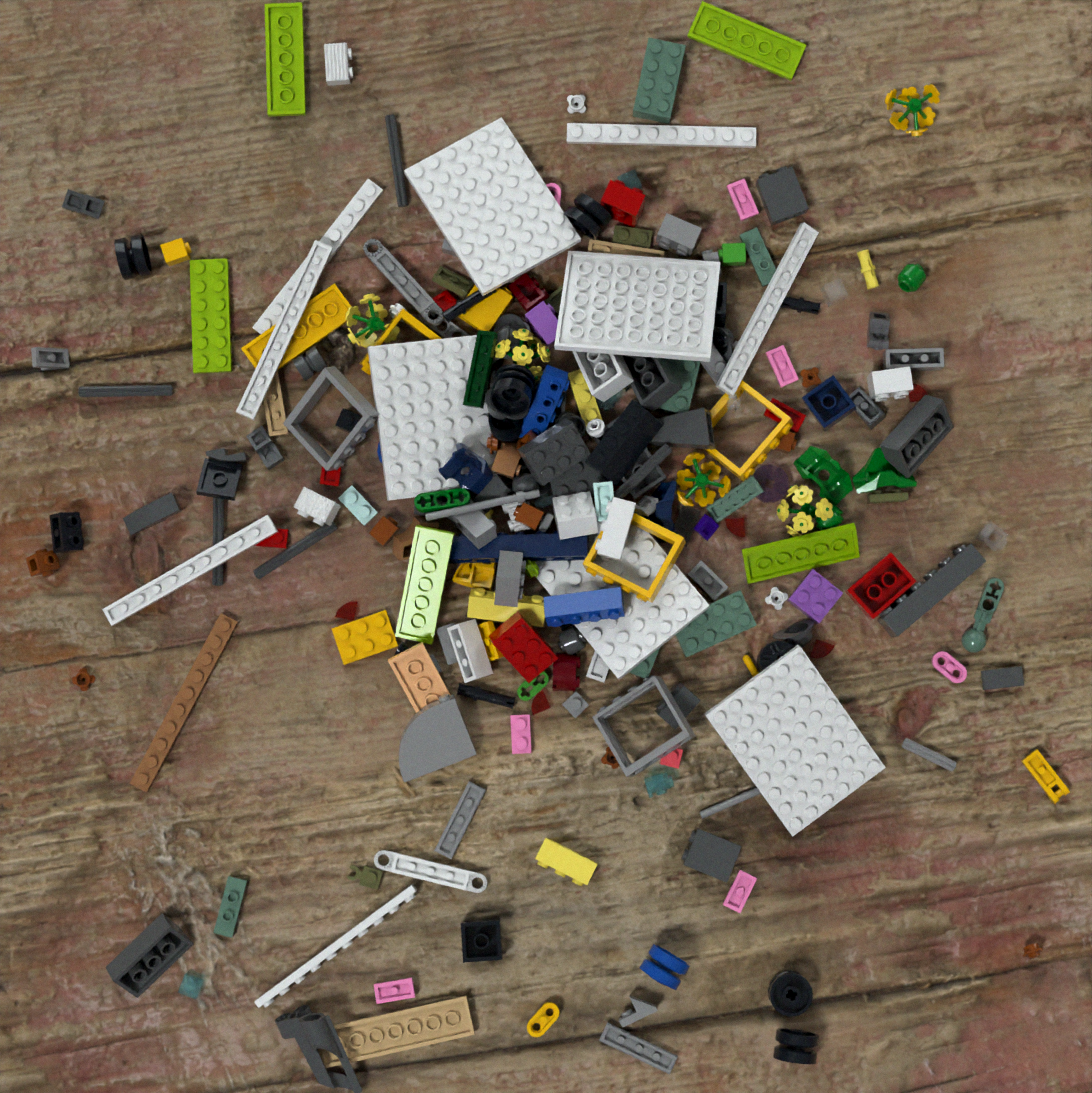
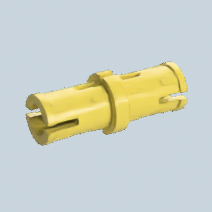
M869 249L858 252L857 255L862 268L860 271L864 275L867 289L878 287L879 284L875 274L876 268L872 264Z

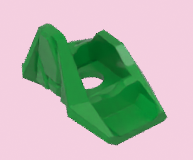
M810 446L793 463L803 479H810L820 489L819 496L826 498L829 503L835 506L853 490L849 473L843 470L840 464L835 459H832L826 450ZM821 470L829 472L828 480L823 481L819 478L818 474Z
M881 447L873 451L865 466L852 477L857 494L869 493L883 486L894 485L900 488L917 486V481H915L913 474L909 478L901 474L885 459Z

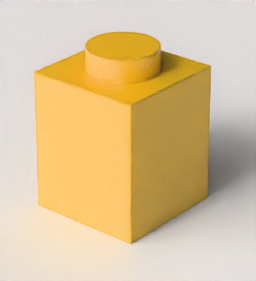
M182 238L160 245L169 267L191 259L189 254L192 253L189 242L185 243Z

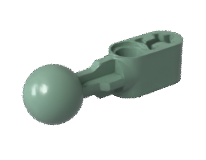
M992 577L985 582L974 614L975 622L973 628L966 630L962 635V645L969 652H980L986 645V636L983 632L986 624L991 622L1004 590V583L998 578ZM997 581L999 589L993 591V595H996V598L986 595L987 592L990 594L992 592L990 584H994ZM986 599H990L993 602V606L989 610H985L982 605Z

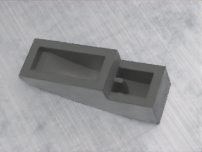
M170 493L127 515L123 520L132 536L165 521L167 518L182 512L175 494Z

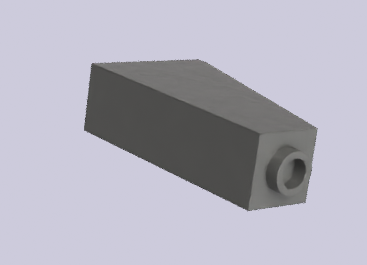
M700 408L657 418L663 426L648 444L651 446L667 444L669 447L716 449L711 413L706 408Z

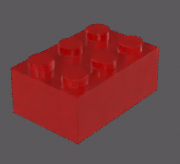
M610 180L601 199V205L611 214L612 219L635 228L644 209L646 195L638 188L633 187L631 189L626 187V184L620 180Z
M890 552L845 592L868 619L873 620L910 588L916 580Z
M519 611L489 635L492 644L528 683L558 659L551 646Z

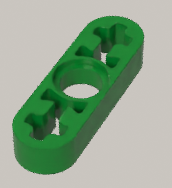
M464 488L421 493L415 497L414 504L416 510L421 513L434 512L467 505L470 503V494ZM460 494H463V496L466 497L464 498L463 502H460L459 499H456L459 498ZM450 495H453L454 503H451ZM440 496H445L448 501L446 504L440 505L437 503V499ZM431 498H433L435 506H432ZM422 499H425V502H429L425 503V507H422L421 504H419L421 503Z

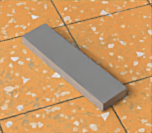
M470 781L468 782L434 851L452 859L486 789Z
M609 1022L606 1023L599 1038V1041L668 1074L671 1073L678 1058V1055Z

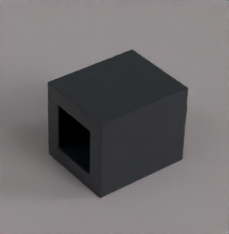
M343 408L335 426L350 434L362 417Z

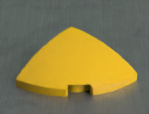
M462 563L456 570L452 581L467 587L483 588L486 591H492L497 563Z

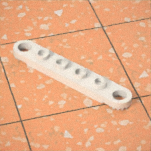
M381 850L374 857V864L381 870L475 893L483 892L487 887V878L481 873L388 850ZM385 854L389 857L387 865L379 863L378 858L380 855ZM476 877L483 880V886L478 889L472 885V880Z

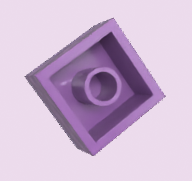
M542 301L525 314V321L541 342L551 350L555 345L558 319L555 317L553 307L549 303L546 305Z
M812 569L787 601L816 624H819L842 596L843 592Z

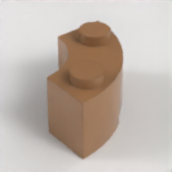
M502 441L501 450L497 452L491 471L514 479L515 475L518 476L522 467L520 462L523 459L517 452V442Z
M414 516L412 524L406 531L394 535L393 554L398 560L410 559L416 525L438 529L439 523L435 519L427 521L426 516Z

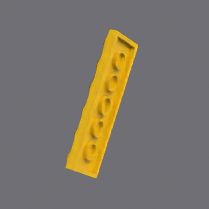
M335 283L308 302L278 370L347 323L345 317L351 305ZM276 324L241 348L255 369Z

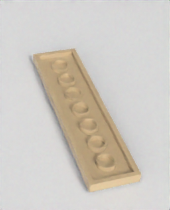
M467 995L334 1025L350 1063L475 1035ZM318 1049L325 1068L342 1065L336 1055L327 1050Z

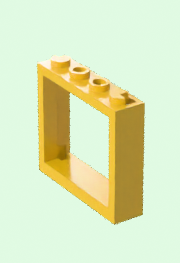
M402 308L373 346L382 345L401 319L428 340L442 338ZM367 353L359 364L363 366L361 370L371 376Z
M742 380L734 396H729L725 393L709 411L711 413L712 427L718 423L744 391L780 418L781 422L741 468H738L716 449L703 450L744 482L746 478L754 474L757 465L762 464L766 460L770 450H774L779 445L783 435L789 433L793 422L788 415Z
M634 513L632 525L673 545L649 590L593 563L598 555V550H595L598 538H602L603 531L599 533L583 562V566L591 576L596 577L598 575L603 578L602 580L609 585L614 583L620 586L623 592L627 594L632 592L637 595V599L644 602L648 600L653 603L686 541L684 537Z

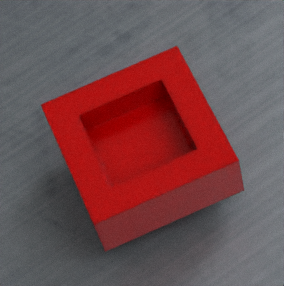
M447 290L432 298L442 311H446L456 304V300Z
M322 466L319 484L339 487L342 468L339 467L338 470L326 471Z

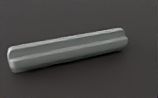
M905 738L902 743V748L949 771H953L957 763L908 738Z

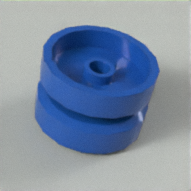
M653 944L649 950V955L657 962L644 959L640 969L655 981L677 990L681 980L673 971L680 975H685L690 965L664 948Z

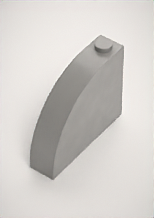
M454 694L440 696L439 700L419 710L406 725L399 744V766L404 783L477 755Z

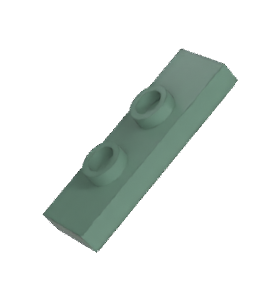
M756 227L740 234L739 237L742 243H745L746 252L762 287L769 285L776 268Z
M753 475L725 494L723 498L721 497L713 504H710L706 509L714 521L718 523L763 493L764 489Z
M228 876L213 933L233 937L248 880Z

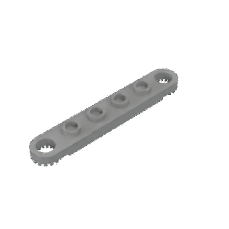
M376 239L367 240L364 243L363 249L368 259L429 325L437 326L441 324L444 319L443 311L381 242ZM371 245L378 246V250L375 253L368 252V248ZM431 312H438L439 317L436 320L429 319V314Z

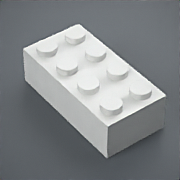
M572 351L592 396L603 402L634 381L623 355Z

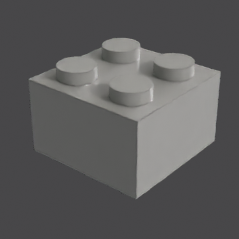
M666 213L658 231L656 242L664 249L669 250L671 248L676 250V254L682 257H691L702 228Z
M500 550L494 605L517 607L518 599L522 600L523 588H520V586H524L525 574H521V572H525L526 561H522V552Z

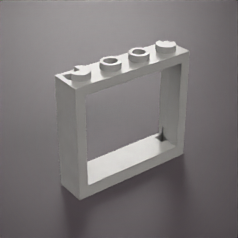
M334 366L325 367L283 424L326 471L338 470L340 466L344 465L345 459L353 454L355 446L366 437L365 433L375 425L374 422L380 414ZM331 383L363 416L332 457L301 425Z
M652 675L649 678H645L643 684L631 687L628 690V694L623 697L618 696L612 700L613 704L600 708L597 712L598 714L592 717L626 777H634L696 736L661 676ZM657 686L681 727L682 732L632 764L606 719Z

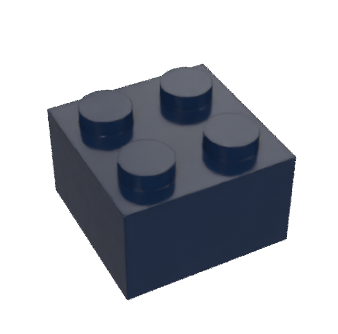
M834 375L802 397L803 402L825 432L856 410V405Z

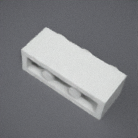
M613 497L612 501H608L605 512L609 514L607 520L603 519L600 531H603L601 539H597L595 546L599 556L621 561L636 503Z
M476 619L448 627L447 630L464 682L467 683L493 674Z

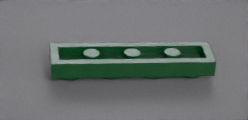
M478 330L463 401L464 406L481 409L484 407L498 333L483 330Z

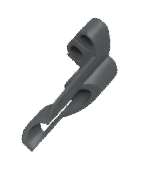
M303 1005L294 1010L293 1013H285L275 1019L283 1039H296L319 1084L334 1089L337 1087L350 1089L354 1093L362 1092L360 1083L329 1015L312 1013L309 1005ZM321 1048L336 1055L346 1074L327 1071L318 1049Z

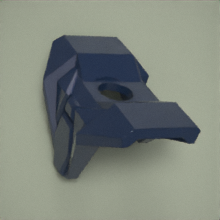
M457 443V451L453 452L450 460L442 468L438 469L439 473L446 480L453 478L458 481L461 488L479 494L492 480L493 473L486 460L469 450L465 444ZM470 467L466 474H461L463 468Z
M662 482L651 495V497L658 498L659 500L656 504L655 512L648 517L640 515L674 533L675 525L671 519L672 503L677 496V482ZM656 537V539L658 540L659 543H664V542H666V541H664V540H662V539Z

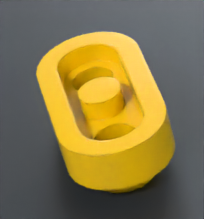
M553 1002L544 1003L528 1021V1033L533 1037L542 1036L558 1019V1006ZM551 1008L553 1010V1014L548 1015L546 1013V1010ZM535 1023L540 1024V1029L535 1030L533 1025Z

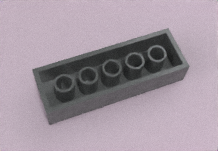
M963 544L957 547L952 552L953 556L951 558L950 556L944 558L937 564L939 567L937 570H930L923 576L924 581L922 583L920 581L916 582L908 589L910 591L909 594L901 595L894 601L895 606L887 607L879 614L880 618L877 621L892 638L898 637L986 562L972 544Z

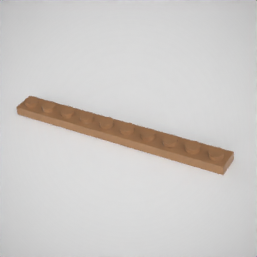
M220 613L130 782L131 785L146 793L149 791L239 623L238 621Z

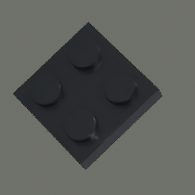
M205 458L196 490L197 495L235 501L243 465Z

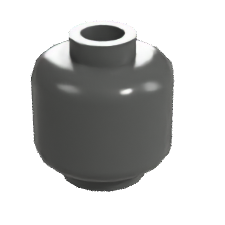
M572 626L560 633L558 646L562 652L566 651L572 655L584 649L587 640L575 626Z

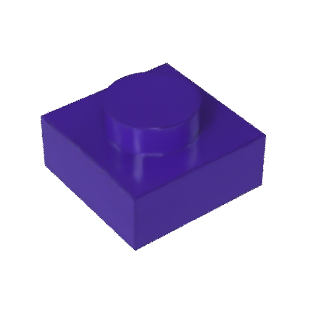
M704 514L693 529L708 541L719 525L711 517Z

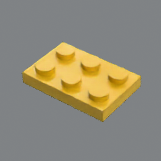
M387 610L332 628L344 665L399 646Z

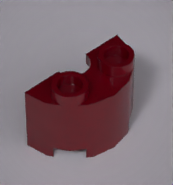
M526 273L507 286L526 312H529L539 303L550 297L544 288L541 290L538 288L540 285L534 277L530 279Z
M555 652L558 659L553 663L552 691H575L580 686V676H576V668H580V657H577V653L571 655Z

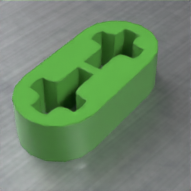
M543 671L539 674L540 676L545 675L544 684L538 683L534 686L533 683L537 678L533 679L530 683L524 681L517 690L519 698L527 701L540 692L548 684L549 677L547 673ZM532 685L533 689L529 692L531 695L529 697L526 695L522 697L521 689L523 687L527 689Z

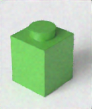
M745 243L722 244L721 249H718L719 261H722V266H744L746 263Z

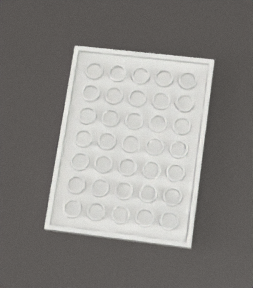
M502 117L404 170L405 176L482 296L581 242L580 236L567 216L563 214V210Z
M568 251L554 345L555 350L710 362L720 262Z
M477 335L367 347L375 409L380 414L377 418L387 501L414 498L421 493L461 488L458 481L453 478L446 480L438 470L450 460L452 453L457 451V443L465 444L469 450L486 460L490 469L492 468L496 451L492 455L490 454V448H487V438L492 436L488 422L489 412L487 404L484 402L483 409L463 405ZM470 467L463 468L461 474H466Z
M597 522L598 533L588 535L589 551L601 532L602 522ZM631 524L621 561L597 555L593 563L649 590L667 554L648 532ZM584 560L535 562L540 569L536 578L551 596L620 587L614 583L613 585L605 583L602 580L603 578L598 575L596 577L591 576L583 566ZM674 563L653 603L648 600L644 602L637 599V595L632 592L627 594L622 591L625 617L614 620L602 619L598 622L587 621L574 625L618 680H620L709 609L710 605Z
M796 645L704 713L792 837L886 768L800 645Z

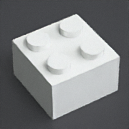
M910 366L873 371L867 377L869 397L871 400L875 399L876 402L887 401V398L894 397L895 400L903 399L913 390Z
M590 491L552 498L554 517L560 540L598 533L597 518Z

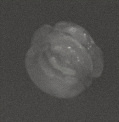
M734 394V396L728 395L727 411L735 413L736 409H740L741 400L737 398V394Z

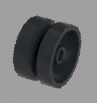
M579 193L574 199L576 207L569 206L563 214L567 216L570 223L587 237L596 240L602 233L600 226H607L612 220V216L593 198L584 193Z
M142 234L131 236L130 243L125 237L115 239L116 258L124 280L135 278L136 270L141 277L152 274L150 255Z
M792 970L781 971L769 982L767 989L768 998L780 1014L788 1017L799 1016L811 1006L813 999L812 988L806 978L799 972ZM788 990L793 991V994L791 996L786 995L788 994Z
M776 1029L775 1040L785 1045L774 1047L773 1057L775 1059L797 1064H816L817 1053L810 1048L818 1046V1034L799 1029Z

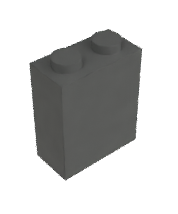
M787 166L777 169L774 174L765 173L758 177L759 179H757L755 185L771 226L807 213L809 208L793 167L787 168Z
M699 828L696 829V832L692 830L688 840L691 842L689 849L685 848L681 858L684 860L683 865L727 883L742 846Z

